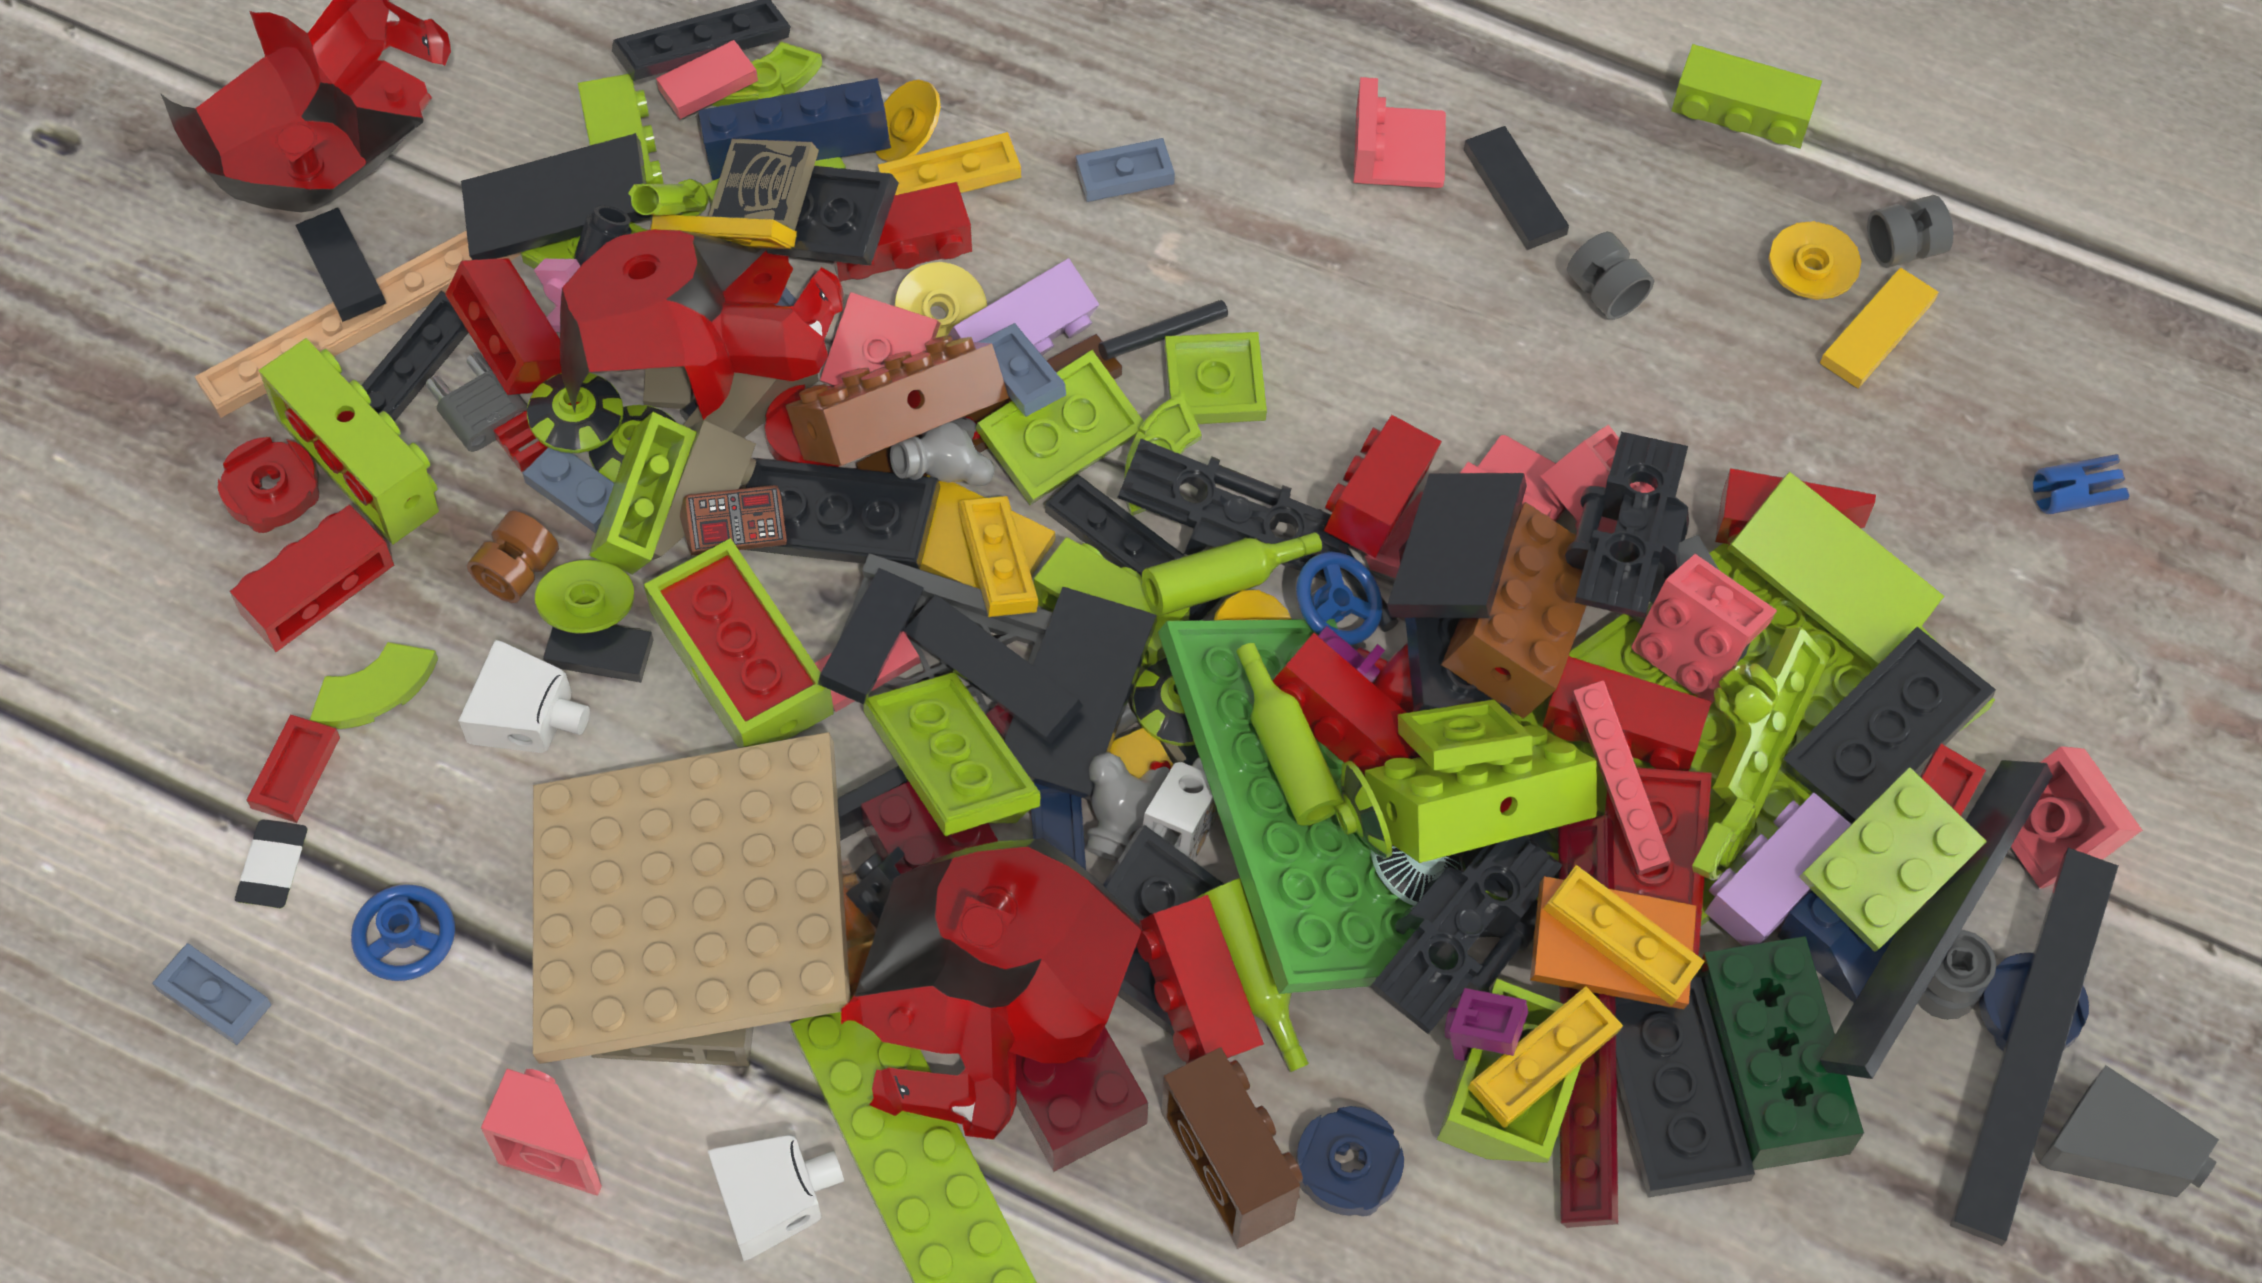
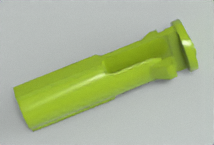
M693 179L684 180L678 184H634L628 193L631 196L633 208L642 215L698 216L706 210L708 205L706 188L700 182Z

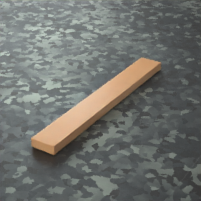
M467 231L375 279L386 304L342 322L332 302L194 376L199 387L220 418L266 394L267 392L258 370L303 339L307 338L319 352L327 349L333 356H336L428 306L440 291L446 293L460 262L472 260L469 256ZM521 252L497 259L509 258L511 261L520 256Z

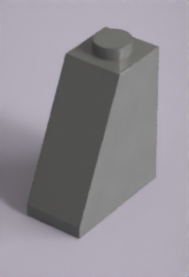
M2105 1065L2092 1081L2039 1164L2053 1171L2178 1197L2191 1183L2200 1188L2210 1175L2217 1162L2210 1158L2209 1155L2219 1139Z

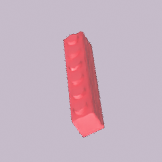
M1600 681L1574 690L1572 696L1574 704H1576L1638 876L1669 866L1671 861L1605 682Z

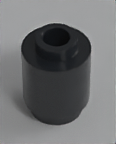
M596 206L593 213L586 217L574 253V259L578 261L579 265L581 266L607 242L619 236L631 234L632 230L629 227L630 217L622 210L612 206Z

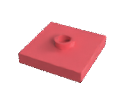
M850 292L820 381L834 387L843 383L841 376L848 372L861 368H869L870 372L885 367L883 360L894 354L910 351L913 356L926 350L924 344L936 338L941 323L936 319Z

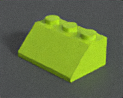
M1496 979L1490 990V993L1527 1001L1528 1015L1519 1041L1564 1005L1500 979ZM1471 1048L1467 1060L1463 1062L1436 1140L1484 1159L1548 1163L1581 1064L1507 1127L1503 1128L1472 1094L1468 1086L1471 1081L1504 1054Z

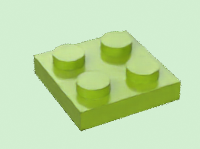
M1259 332L1165 336L1169 399L1184 392L1197 424L1266 421L1267 406Z
M1495 700L1398 714L1399 735L1434 771L1455 773L1464 770L1466 765L1485 762L1492 765H1505L1513 762L1516 757L1533 755L1532 735Z

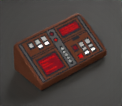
M778 486L690 494L683 498L680 520L691 556L700 555L730 538L738 550L786 545L783 508Z

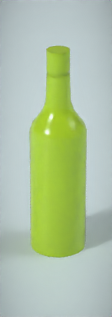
M1316 532L1275 544L1264 543L1253 538H1244L1144 569L1142 572L1144 595L1154 614L1157 616L1166 615L1259 586L1269 578L1273 570L1280 564L1321 551L1322 542Z
M1254 643L1245 644L1238 648L1236 653L1254 692L1251 721L1295 820L1301 826L1312 825L1326 820L1336 814L1335 806L1344 803L1320 748L1298 701L1294 696L1280 690L1273 683Z
M1235 879L1196 897L1195 899L1206 895L1209 896L1252 1013L1269 1027L1280 1051L1283 1053L1282 1056L1289 1071L1293 1072L1308 1065L1309 1062L1302 1047L1299 1045L1300 1042L1290 1020L1289 1005L1292 993H1278L1241 879Z

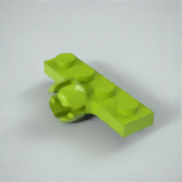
M1802 627L1787 628L1767 671L1758 663H1753L1750 667L1748 665H1736L1720 678L1719 685L1731 697V700L1719 687L1714 690L1716 707L1734 724L1736 737L1713 789L1731 808L1737 798L1754 804V808H1756L1755 818L1759 815L1783 758L1788 751L1829 660V656Z

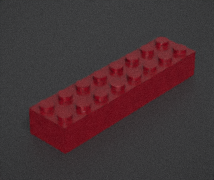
M910 782L861 804L864 830L876 852L878 851L884 858L899 846L905 853L894 865L900 874H904L933 859L966 848L998 842L989 823L945 836ZM1106 1027L1102 1030L1087 1057H1078L1066 1063H1041L1015 1054L1016 1105L1053 1172L1147 1124L1148 1100Z

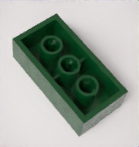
M1806 936L1704 952L1702 959L1705 962L1694 978H1702L1754 1170L1850 1155L1863 1136L1864 1130L1847 1075L1826 1072L1820 1061L1835 1033Z

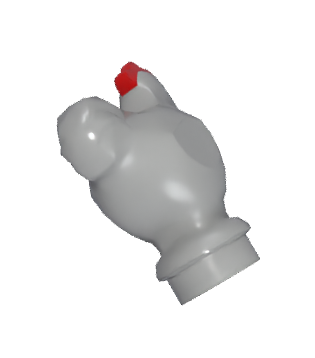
M967 416L922 433L920 439L914 436L894 444L890 450L893 471L902 479L910 478L917 480L924 473H927L942 482L967 481L970 485L985 486L991 482L995 466L990 459L975 449L972 439L977 440L981 437L975 429L978 422Z
M1105 752L1093 758L1089 766L1090 780L1095 784L1091 799L1092 807L1098 820V827L1091 828L1087 833L1089 836L1085 848L1087 851L1114 862L1119 860L1130 842V835L1143 826L1144 814L1171 770L1168 761H1152L1149 771L1141 778H1137L1128 772L1121 758L1114 754Z

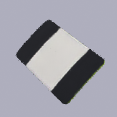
M264 819L258 822L235 895L236 902L279 909L285 906L308 831L305 825Z

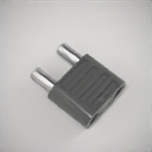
M479 352L473 353L474 358L469 355L466 360L477 377L451 392L439 376H433V381L429 378L426 382V387L438 401L437 411L467 450L471 452L478 451L494 442L496 438L493 430L526 411L528 406L520 394H506L492 369Z

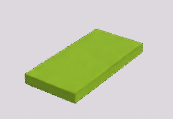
M1788 472L1727 547L1730 552L1874 668L1916 627L1921 628L1945 597L1791 472Z
M953 672L867 698L863 705L864 714L945 836L1040 807L1039 790L956 673Z

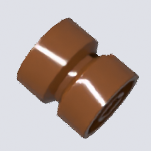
M514 510L508 511L491 534L493 542H484L466 565L468 572L477 583L492 595L509 603H518L535 581L533 572H542L559 550L558 542L542 524L532 517Z

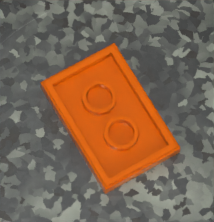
M1543 877L1539 883L1530 974L1531 981L1582 990L1587 986L1594 993L1684 1009L1689 1004L1690 983L1671 1006L1543 910L1564 882L1561 879ZM1609 889L1693 952L1696 917L1695 905Z

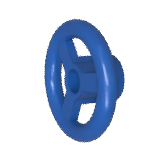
M1340 552L1318 554L1303 566L1297 579L1296 597L1301 614L1311 629L1319 635L1328 626L1349 645L1367 640L1379 626L1383 610L1381 592L1371 572L1357 559ZM1340 568L1349 571L1358 579L1365 590L1368 602L1353 596L1350 588L1344 585ZM1323 569L1327 583L1311 593L1312 580L1316 573ZM1351 613L1365 619L1361 626L1349 631L1336 629L1326 623L1329 619H1335L1337 624Z
M405 884L384 889L372 896L360 908L354 919L351 930V944L354 955L368 972L385 980L407 981L421 977L435 969L449 953L455 936L453 913L446 901L428 888ZM409 900L421 902L433 910L439 922V935L422 929L420 917L415 907L409 903ZM377 913L376 926L381 938L368 946V926ZM400 925H409L408 928L401 933L394 932L395 929ZM414 945L430 951L422 959L407 965H390L380 961L381 958L396 948H408Z

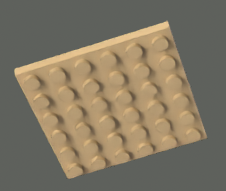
M829 732L533 785V1056L539 1064L841 1012V1008L848 1004L850 1001L835 751L834 742Z

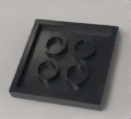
M1146 825L1137 829L1103 883V886L1139 921L1154 913L1194 900L1196 897L1224 885L1223 882ZM1136 944L1117 996L1173 1036L1175 1032L1168 1013L1162 1010L1155 996L1154 986L1156 981L1149 962H1146L1141 957Z

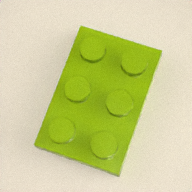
M1093 350L1056 372L1065 383L1066 396L1026 417L1015 403L1011 401L978 422L975 427L978 434L1029 505H1032L1069 481L1076 474L1081 473L1135 438L1140 426L1144 422Z
M1908 768L1799 878L1875 952L1987 841L1915 771Z

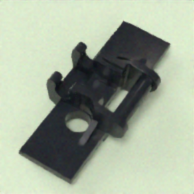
M1621 431L1606 488L1590 486L1583 491L1580 501L1583 512L1576 537L1566 550L1565 559L1567 563L1574 568L1583 570L1575 603L1645 618L1659 563L1665 567L1663 573L1665 579L1679 568V543L1683 542L1687 535L1689 511L1688 506L1679 500L1676 494L1688 446ZM1645 482L1655 490L1649 493H1641L1632 489L1630 484ZM1602 516L1617 521L1614 533L1598 531Z
M1140 439L1117 497L1193 528L1192 535L1184 551L1186 555L1201 552L1207 546L1215 548L1244 538H1253L1264 543L1275 544L1316 532L1322 542L1321 551L1283 563L1286 566L1301 571L1303 566L1312 557L1325 552L1346 554L1349 547L1348 543L1324 531L1331 514L1291 499L1292 488L1282 485L1280 489L1219 464L1220 459L1211 456L1208 465L1144 439ZM1189 483L1197 488L1198 491L1195 499L1199 503L1186 501L1181 496L1179 487ZM1215 484H1218L1220 486H1223L1225 488H1228L1230 490H1233L1235 492H1238L1240 494H1243L1245 496H1248L1250 498H1253L1255 500H1258L1273 507L1267 508L1265 506L1252 502L1243 496H1237L1235 494L1217 488ZM1279 522L1292 524L1295 529V536L1290 539H1281L1276 537L1271 530H1275ZM1321 569L1314 577L1326 581L1324 570Z
M1525 835L1484 846L1464 872L1449 866L1438 872L1427 884L1425 895L1415 906L1406 910L1395 924V929L1400 934H1405L1409 929L1416 931L1370 987L1425 1033L1429 1034L1456 999L1462 996L1464 988L1490 993L1489 987L1518 950H1525L1531 944L1533 934L1520 919L1537 899L1539 883L1543 877L1553 878L1563 865ZM1496 880L1500 882L1507 890L1508 900L1498 901L1491 898L1484 888V881ZM1487 929L1499 937L1500 940L1484 961L1479 964L1468 955L1467 951L1482 932Z

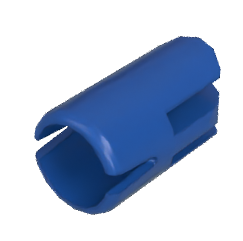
M2114 454L2038 469L2033 479V492H2051V497L2036 501L2040 510L2045 514H2056L2128 500L2130 497L2128 488L2089 494V491L2104 489L2125 480L2123 470L2121 469L2089 475L2085 474L2086 472L2102 470L2120 462L2119 455Z

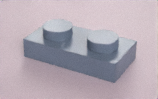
M1163 138L1076 155V169L1087 202L1173 185L1175 182V172Z
M1016 323L979 341L980 343H992L1008 396L1025 417L1066 396L1064 381Z
M548 447L522 473L525 483L591 531L597 533L614 483L573 453L559 452Z
M188 943L152 982L158 992L236 1046L272 1005L265 995Z

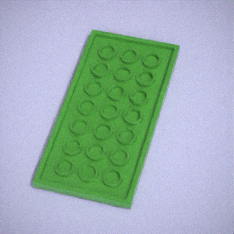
M1305 619L1166 621L1158 631L1278 993L1285 994L1371 986L1416 931L1409 929L1405 934H1400L1395 929L1396 922L1413 905L1401 900L1385 886L1373 865L1371 849L1361 840L1356 832L1346 835L1338 822L1336 814L1312 825L1301 826L1297 824L1253 727L1251 712L1254 704V692L1236 653L1237 649L1241 646L1254 643L1262 658V662L1273 680L1313 633L1317 636L1318 634L1311 629ZM1329 619L1326 622L1338 629L1335 619ZM1315 738L1342 796L1341 767L1344 762Z

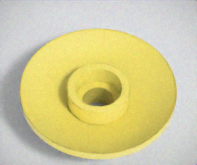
M932 262L915 268L903 279L897 290L894 306L933 319L936 318L932 316L930 308L934 306L942 307L946 312V318L936 319L941 323L936 338L947 336L953 326L987 307V300L981 285L968 271L954 264Z

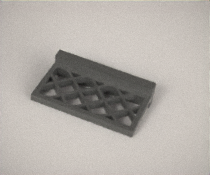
M873 554L868 555L862 570L864 579L841 636L877 570L881 568L924 587L921 599L911 617L919 614L936 594L989 634L992 632L1001 635L1002 637L998 638V640L1004 645L1015 641L1032 645L1033 649L1028 662L1033 665L1053 612L1037 608V612L988 617L981 589ZM911 641L920 657L925 672L909 680L895 677L882 686L895 690L939 677L952 670L944 664L930 669L921 647ZM972 685L968 688L970 694L973 697H977L980 703L978 705L985 715L993 709L987 706L980 691Z

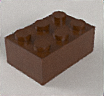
M1220 1047L1164 1075L1161 1113L1236 1248L1239 1249L1294 1221L1297 1202L1300 1198L1299 1183L1303 1181V1176L1292 1154L1289 1151L1282 1154L1273 1139V1136L1276 1135V1128L1267 1110L1262 1105L1256 1108L1246 1092L1250 1089V1084L1242 1066L1237 1060L1229 1062Z

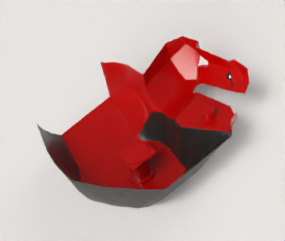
M332 0L310 31L306 33L284 16L271 12L255 13L249 11L265 54L262 59L196 108L181 106L170 101L161 94L174 130L183 146L220 189L234 199L270 209L300 213L314 211L345 194L376 170L409 133L423 123L422 112L432 99L431 95L427 92L425 82L385 60L378 59L382 52L391 46L428 62L445 66L451 53L448 33L433 19L423 21L389 2V0Z
M652 229L619 236L607 242L586 260L562 287L560 305V366L562 379L573 410L575 412L577 395L581 384L589 372L685 366L703 420L720 408L729 396L734 373L786 381H796L818 374L828 357L824 342L834 315L843 310L844 292L842 285L835 274L821 267L812 277L794 306L774 305L779 302L793 271L788 256L768 254L766 248L748 247L714 236L680 230Z
M1043 838L998 841L966 848L933 859L895 877L856 993L848 1004L841 1008V1024L846 1021H855L873 1031L882 1042L940 1054H960L966 1069L958 1076L894 1068L876 1070L872 1086L874 1098L869 1105L893 1116H897L901 1111L959 1123L963 1125L965 1136L994 1140L1011 1120L1017 1104L1015 1054L1041 1063H1066L1078 1057L1088 1056L1108 1022L1142 931L1141 922L1093 875Z

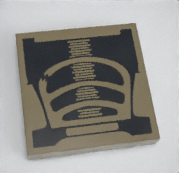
M732 139L708 217L771 219L795 231L819 150L812 142Z

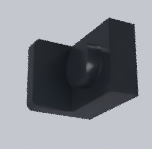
M899 846L884 858L877 851L854 871L860 880L846 893L848 898L876 929L893 880L901 875L894 867L905 855Z

